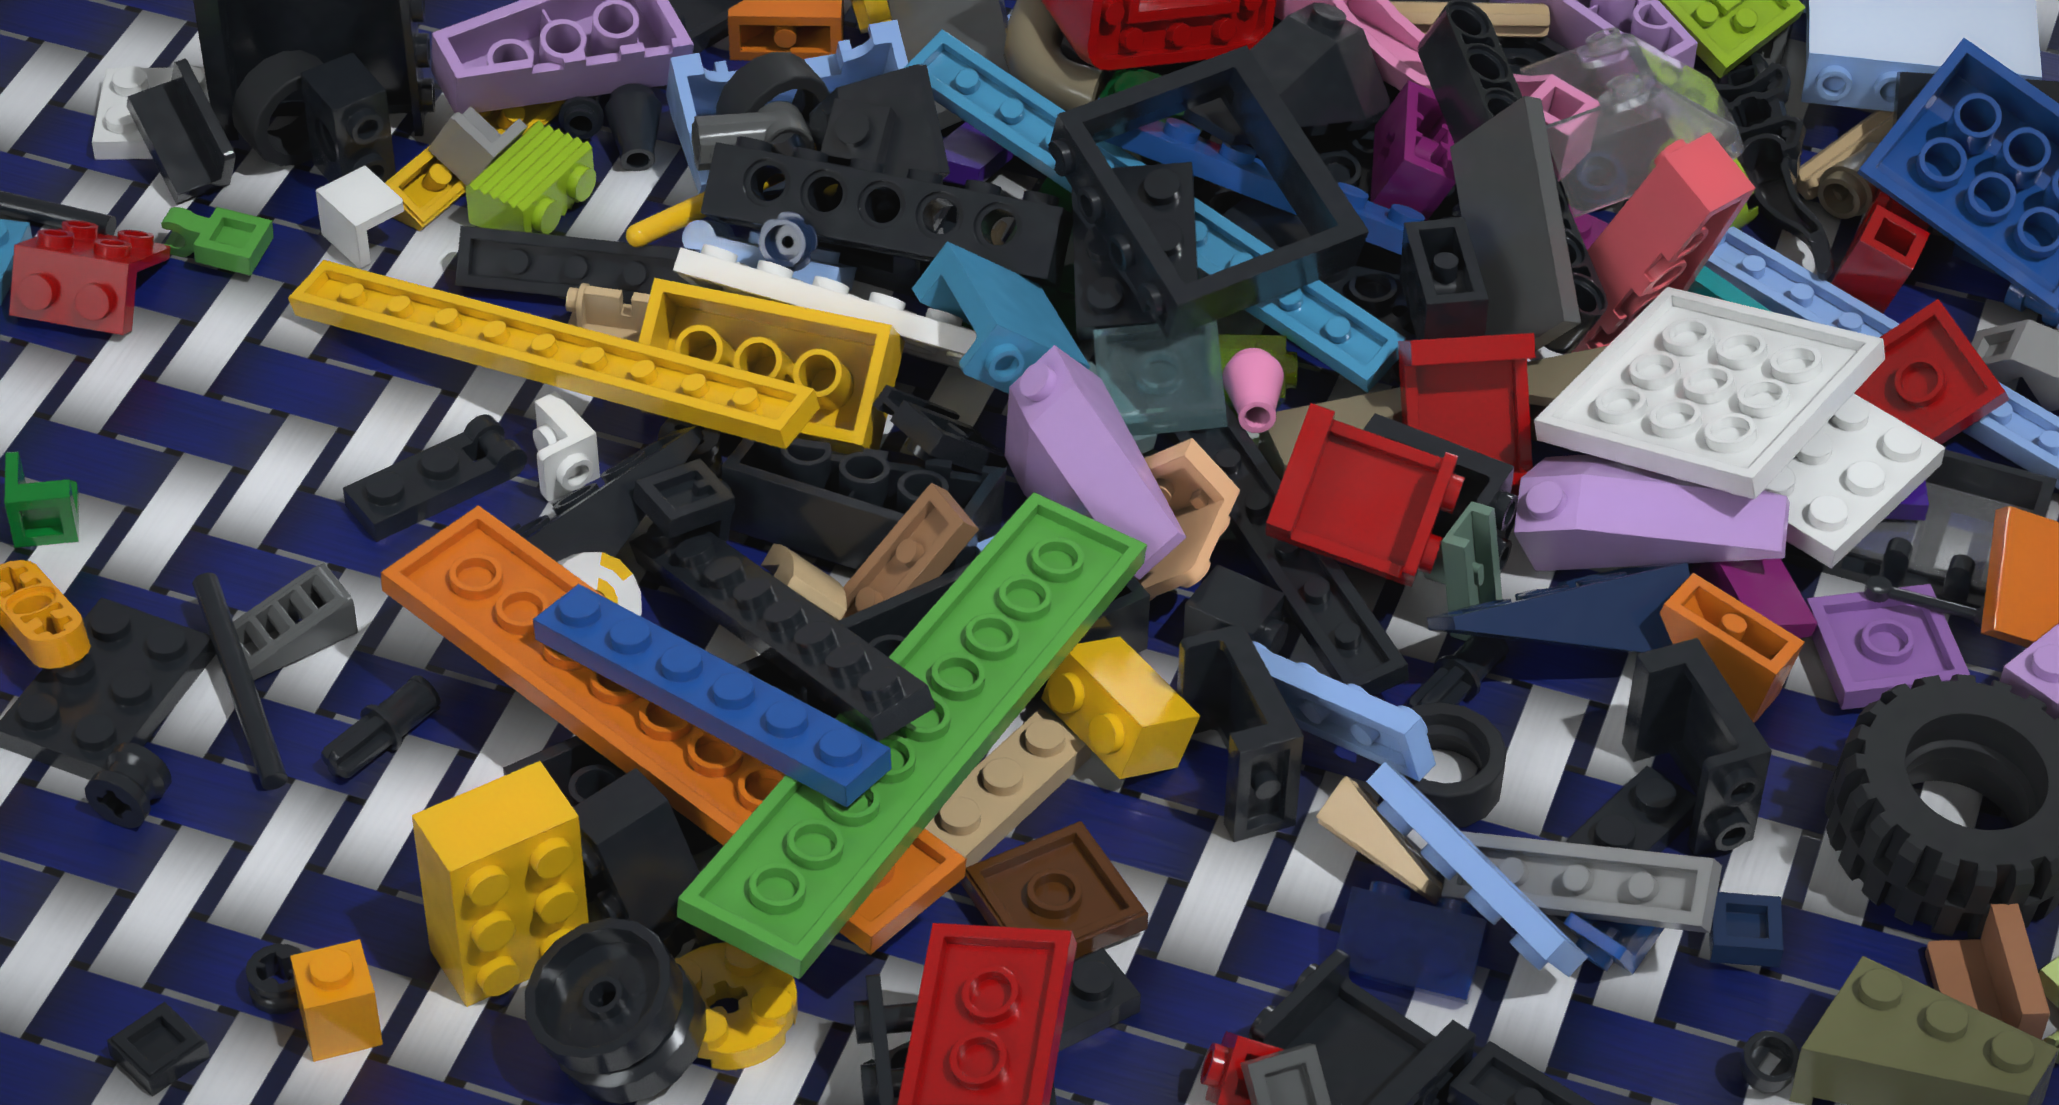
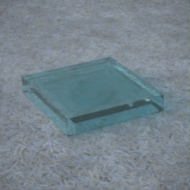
M1217 320L1169 339L1165 337L1158 324L1093 330L1097 376L1102 379L1132 436L1227 427Z

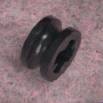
M289 944L269 945L255 952L247 962L245 972L249 984V994L252 1003L259 1010L269 1014H286L299 1009L290 958L291 955L303 953L299 948ZM280 974L284 980L289 981L279 984L276 979L270 977Z

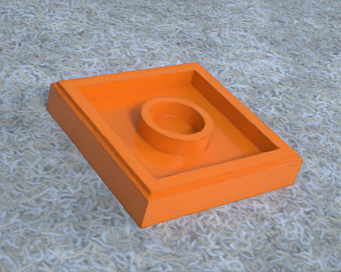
M2007 506L1995 510L1981 634L2028 648L2059 624V522Z

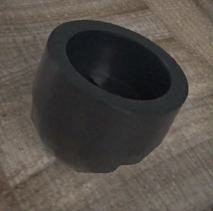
M1761 1031L1754 1034L1747 1041L1740 1057V1069L1743 1080L1752 1088L1764 1094L1777 1093L1787 1087L1795 1077L1800 1053L1796 1044L1788 1036L1777 1031ZM1772 1053L1781 1061L1768 1075L1759 1069L1769 1054Z

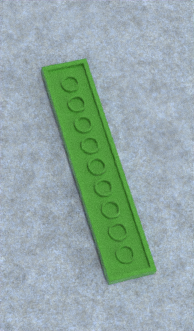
M1033 492L889 656L894 662L928 685L936 708L878 741L891 748L892 769L848 807L785 775L679 896L677 917L800 979L1141 568L1145 561L1147 544ZM840 713L835 718L836 720L852 727L853 729L871 737Z

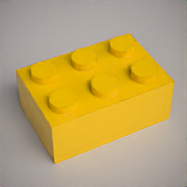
M541 761L412 815L430 951L466 1007L488 997L502 995L511 990L515 985L529 980L535 964L557 939L581 924L589 923L579 816Z

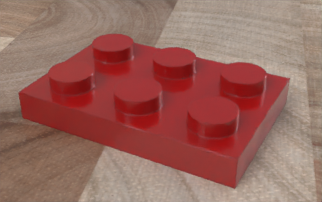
M932 923L897 1105H1049L1077 947L1073 932L1071 930Z

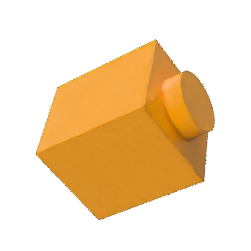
M360 939L290 956L299 1009L313 1062L383 1045L375 991Z

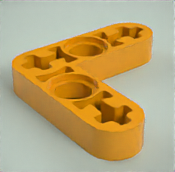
M16 560L0 564L1 627L32 663L39 668H61L81 660L89 652L91 645L79 611L35 563L26 560Z

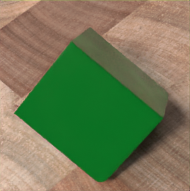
M19 451L7 452L5 455L4 504L14 548L79 542V490L77 482L67 479L26 483Z

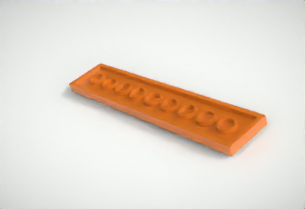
M479 505L381 572L383 592L624 772L628 773L637 768L668 799L672 808L723 846L786 775L535 640L533 619L576 585L580 584L601 596L603 595ZM924 828L839 932L871 955L965 877L967 859Z

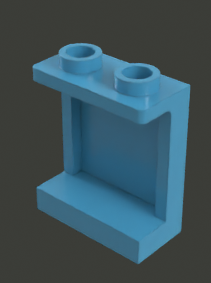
M947 241L912 287L920 303L958 316L975 330L977 334L976 340L959 362L962 372L971 378L1009 394V387L1023 375L1029 366L1036 363L1054 345L1087 369L1090 368L1089 363L1039 283Z

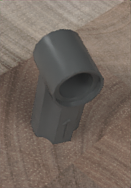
M776 101L768 103L760 108L758 112L694 116V122L692 123L691 142L694 163L698 171L710 170L716 142L735 145L738 136L771 143V152L792 156L794 147L815 150L814 140L801 112L789 102ZM783 133H794L785 142L773 143L775 138Z

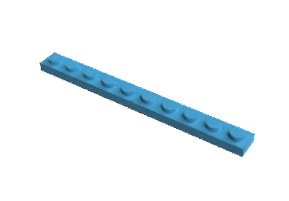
M943 29L904 67L916 64L927 65L934 101L1072 193V187L1066 177H1061L1054 171L1056 161L1048 150L1057 114L1065 112L1063 109ZM1105 141L1096 143L1111 168L1146 165L1118 146ZM1195 198L1199 279L1273 251L1272 248ZM1320 280L1244 309L1367 393L1399 359L1398 341L1406 340L1404 336Z

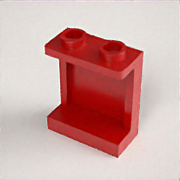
M1534 333L1398 341L1402 423L1514 466L1511 493L1518 496L1521 477L1533 468L1527 359L1536 358Z
M1310 403L1268 516L1266 535L1412 587L1418 570L1428 574L1431 573L1443 537L1432 534L1440 510L1450 514L1453 513L1465 477L1454 474L1458 456L1446 452L1444 458L1345 424L1334 420L1335 411Z

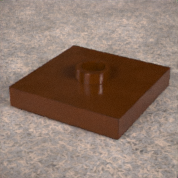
M1082 821L966 867L965 877L961 880L962 887L989 926L1071 930L1077 942L1075 959L1148 929V912Z

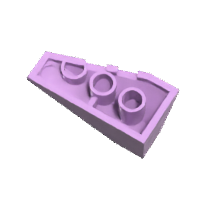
M1589 454L1545 457L1521 477L1514 534L1535 571L1629 567L1685 562L1705 563L1785 558L1790 502L1787 496L1762 491L1756 499L1737 496L1722 490L1679 480L1634 466L1623 465L1619 462Z

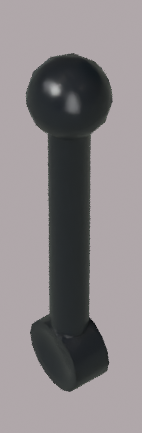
M1879 575L1871 576L1866 581L1864 594L1870 601L1880 603L1885 602L1889 598L1974 621V624L1981 629L1984 606L1976 609L1894 587L1890 580Z

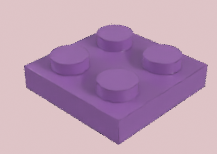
M1931 584L1898 587L1936 598ZM1864 592L1812 597L1806 600V604L1818 623L1812 634V639L1841 710L1866 707L1869 703L1880 700L1882 693L1900 684L1906 683L1911 689L1915 679L1939 675L1941 681H1950L1952 675H1970L1946 618L1941 612L1889 598L1885 602H1873L1866 598Z

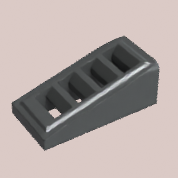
M325 563L301 574L233 621L253 680L358 633L353 599ZM301 618L303 619V620L300 621L299 623L295 624V621H297V620H299V619H301ZM277 630L280 636L273 640L268 633ZM253 641L259 650L250 655L243 646L244 644Z

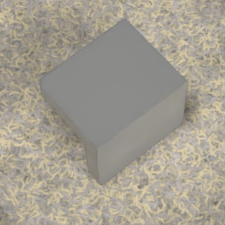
M470 106L463 114L456 112L447 121L428 150L467 186L512 145L528 126L519 118L504 133L500 134Z

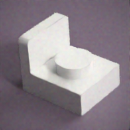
M556 391L534 401L537 428L533 430V439L538 450L537 465L540 493L549 502L600 478L596 432Z

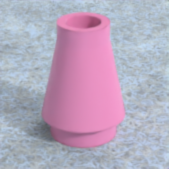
M1247 348L1237 352L1227 363L1222 373L1223 386L1238 414L1239 423L1243 429L1251 433L1265 432L1274 425L1276 421V408L1284 381V371L1278 360L1267 351L1259 348Z

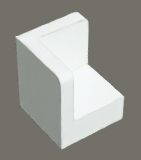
M366 166L316 189L322 235L359 269L371 264L367 230L404 211L403 199Z

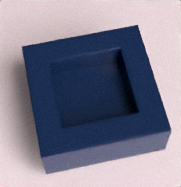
M1717 892L1711 931L1709 933L1710 962L1780 968L1783 954L1781 897Z

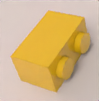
M1120 636L1078 643L1049 677L1041 699L1119 779L1178 768L1200 718V715Z

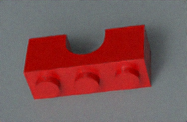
M1878 189L1831 284L1883 314L1914 269L1930 235L1927 232L1930 225Z

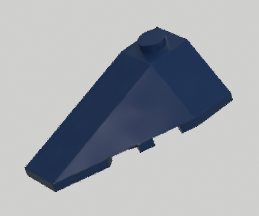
M1688 563L1629 566L1559 582L1556 587L1515 594L1516 601L1511 602V599L1494 600L1427 617L1428 628L1430 631L1612 653H1643L1672 645V641L1660 616V611L1664 603L1689 578Z

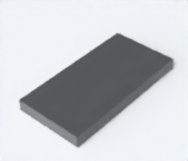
M889 0L892 20L898 21L908 63L943 29L1009 73L1003 56L1008 27V16L1004 0ZM935 101L941 130L963 121L960 117Z
M1523 96L1452 145L1450 152L1461 217L1465 218L1489 298L1485 335L1534 333L1535 351L1581 324L1542 101L1540 98Z

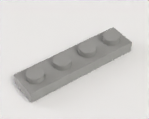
M1461 831L1544 914L1568 917L1570 912L1583 919L1710 933L1722 870V865L1714 858ZM1456 873L1451 880L1445 878L1441 896L1450 903L1471 905L1464 896L1472 887Z

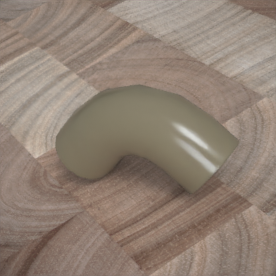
M1017 0L1008 21L1003 54L1009 74L1064 111L1097 100L1108 84L1107 70L1078 64L1067 59L1061 50L1064 34L1041 0Z

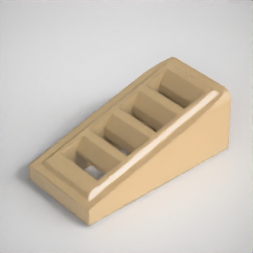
M1348 776L1344 777L1316 815L1319 819L1318 823L1432 904L1438 903L1441 905L1445 899L1441 896L1443 890L1441 881L1405 836L1377 811L1376 808L1379 804L1373 796Z

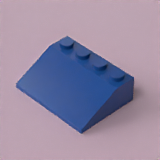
M1964 37L1867 158L1857 174L2054 313L2059 307V103Z

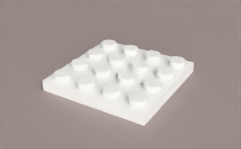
M1666 287L1534 419L1536 437L1538 441L1564 447L1572 451L1586 453L1619 462L1623 465L1634 466L1679 480L1722 490L1733 495L1756 499L1885 360L1883 338Z

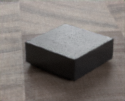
M165 1002L107 1040L110 1056L152 1097L210 1058L207 1042Z

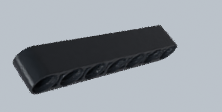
M1451 0L1448 2L1419 42L1417 49L1454 143H1457L1522 98V94L1487 14L1470 1ZM1555 175L1581 324L1544 347L1552 352L1565 354L1572 352L1607 309L1608 301Z

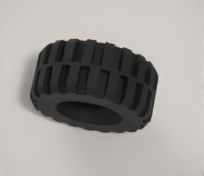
M1962 674L1952 675L1950 681H1941L1939 675L1915 679L1911 689L1906 683L1900 684L1882 693L1880 700L1869 703L1859 714L1854 728L1849 732L1826 795L1825 813L1829 818L1826 830L1830 845L1835 851H1841L1838 862L1852 881L1859 878L1864 883L1861 890L1862 893L1878 907L1884 902L1895 909L1894 917L1911 926L1914 920L1931 925V933L1953 936L1955 930L1967 931L1968 938H1981L1991 904L2010 905L2018 903L2025 928L2029 927L2032 918L2035 920L2044 919L2058 906L2059 717L2054 720L2046 713V704L2034 696L2029 695L2027 699L2011 693V685L1997 680H1993L1991 685L1976 683V676ZM1927 781H1944L1971 788L1994 802L2007 816L2013 827L2003 830H1980L1956 824L1932 810L1918 796L1912 785Z

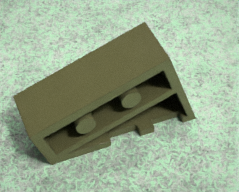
M1862 956L1802 1046L1789 1101L1812 1105L1814 1097L1847 1105H2041L2045 1098L2059 1048Z

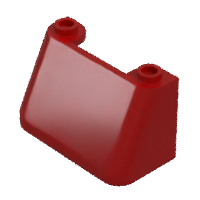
M1041 0L1078 57L1100 70L1108 71L1207 60L1246 45L1250 50L1272 30L1276 0Z

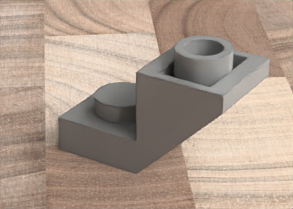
M2027 319L1976 332L1971 344L1998 382L2005 384L2023 377L2042 408L2047 411L2059 410V331Z

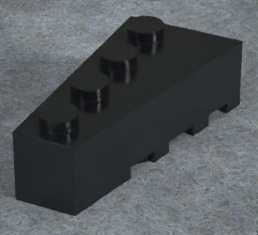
M743 438L722 465L721 480L728 484L735 496V511L732 514L731 530L855 569L861 567L920 495L933 483L947 490L979 528V531L940 575L942 576L971 563L976 558L977 544L995 536L1001 529L1006 468L984 465L982 475L952 471L953 461L927 457L925 467L888 462L889 451L864 448L863 452H855L846 456L832 454L830 443L795 438L787 449H782Z

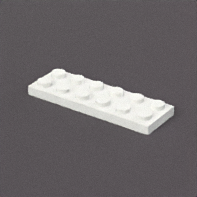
M704 244L701 253L680 247L673 268L675 273L694 286L890 324L905 341L904 354L960 370V360L977 337L974 330L961 326L963 319L953 314L928 308L926 316H920L905 310V302L876 292H871L867 301L849 294L850 288L835 280L815 276L811 285L793 278L794 272L792 270L764 260H759L755 269L737 262L738 256L736 254L712 245Z

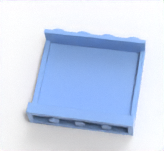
M2035 0L1801 1L1806 7L1803 13H1806V71L1801 102L1894 112L1897 72L1935 74L1964 37L2023 79L2042 80Z

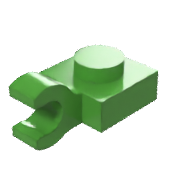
M172 207L161 222L163 229L172 230L164 244L171 246V255L187 257L194 252L196 263L249 276L252 275L274 238L272 220L216 207L210 218L194 214L185 208Z

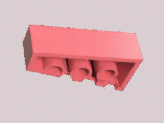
M1710 132L1688 144L1683 139L1677 140L1661 151L1654 160L1656 167L1587 250L1606 294L1608 306L1605 313L1572 353L1608 346L1666 287L1688 291L1755 190V186Z

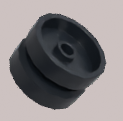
M606 918L576 927L557 939L538 960L525 989V1019L536 1040L549 1056L558 1062L561 1070L576 1087L599 1101L625 1104L651 1098L672 1085L697 1058L707 1031L706 1004L694 982L681 965L676 963L671 952L659 936L637 921Z

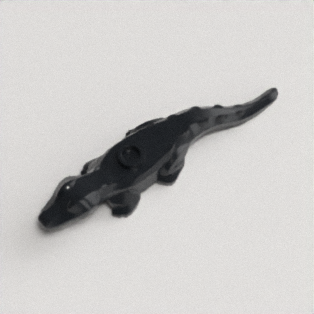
M1756 51L1722 78L1717 76L1718 84L1711 81L1708 82L1700 93V99L1705 111L1716 123L1721 125L1723 135L1720 136V139L1740 162L1749 180L1755 186V193L1750 197L1758 206L1759 211L1769 221L1791 233L1794 237H1798L1808 246L1814 258L1818 278L1826 280L1834 271L1830 244L1818 218L1800 200L1796 183L1800 170L1801 154L1803 152L1802 144L1806 128L1801 119L1787 115L1785 104L1789 98L1791 85L1787 68L1780 63L1774 62L1768 65L1766 60Z

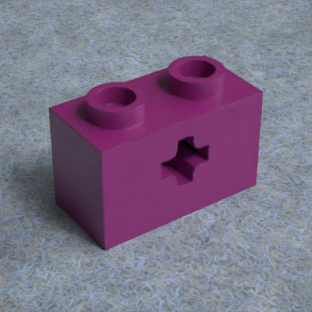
M1408 80L1375 125L1370 202L1388 209L1391 208L1392 204L1410 207L1423 214L1425 217L1424 221L1429 220L1456 184L1450 147L1455 143L1433 90Z

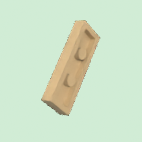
M1040 708L972 770L925 829L967 859L966 867L976 864L1091 758V749L1064 722Z

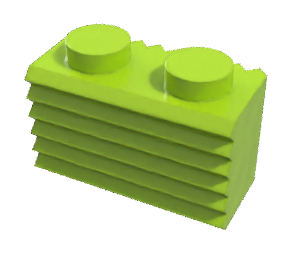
M540 120L537 121L465 187L469 223L482 228L541 234L551 233L558 225L561 215L565 216L567 209L572 210L574 202L579 203V201L586 200L595 187L596 172L594 170L592 146L588 141L582 143L578 136L573 139L569 133L563 134L559 128L554 131L550 125L544 126Z

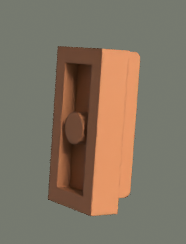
M2018 903L2009 905L1991 904L1980 939L1928 942L1925 957L1935 990L2042 1040L2050 1016V1010Z

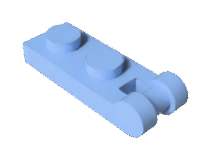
M695 220L690 222L682 233V242L685 248L698 249L701 253L704 244L716 246L738 256L737 262L755 269L759 260L766 261L760 251V232L750 230L747 240L735 237L733 229L729 224L708 220ZM817 246V249L810 254L811 262L805 268L795 271L792 276L811 285L815 276L825 277L847 285L850 288L849 291H852L857 267L838 263L840 252Z

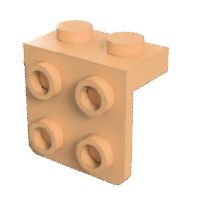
M1193 438L1144 458L1187 537L1140 580L1136 578L1150 594V601L1157 595L1180 586L1182 588H1189L1206 575L1211 565L1209 561L1219 536L1224 533L1230 524L1229 514L1240 492V489Z

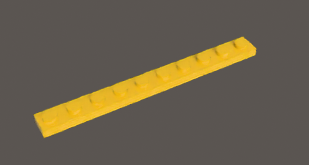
M323 260L288 297L295 316L782 449L788 448L820 408L813 388Z

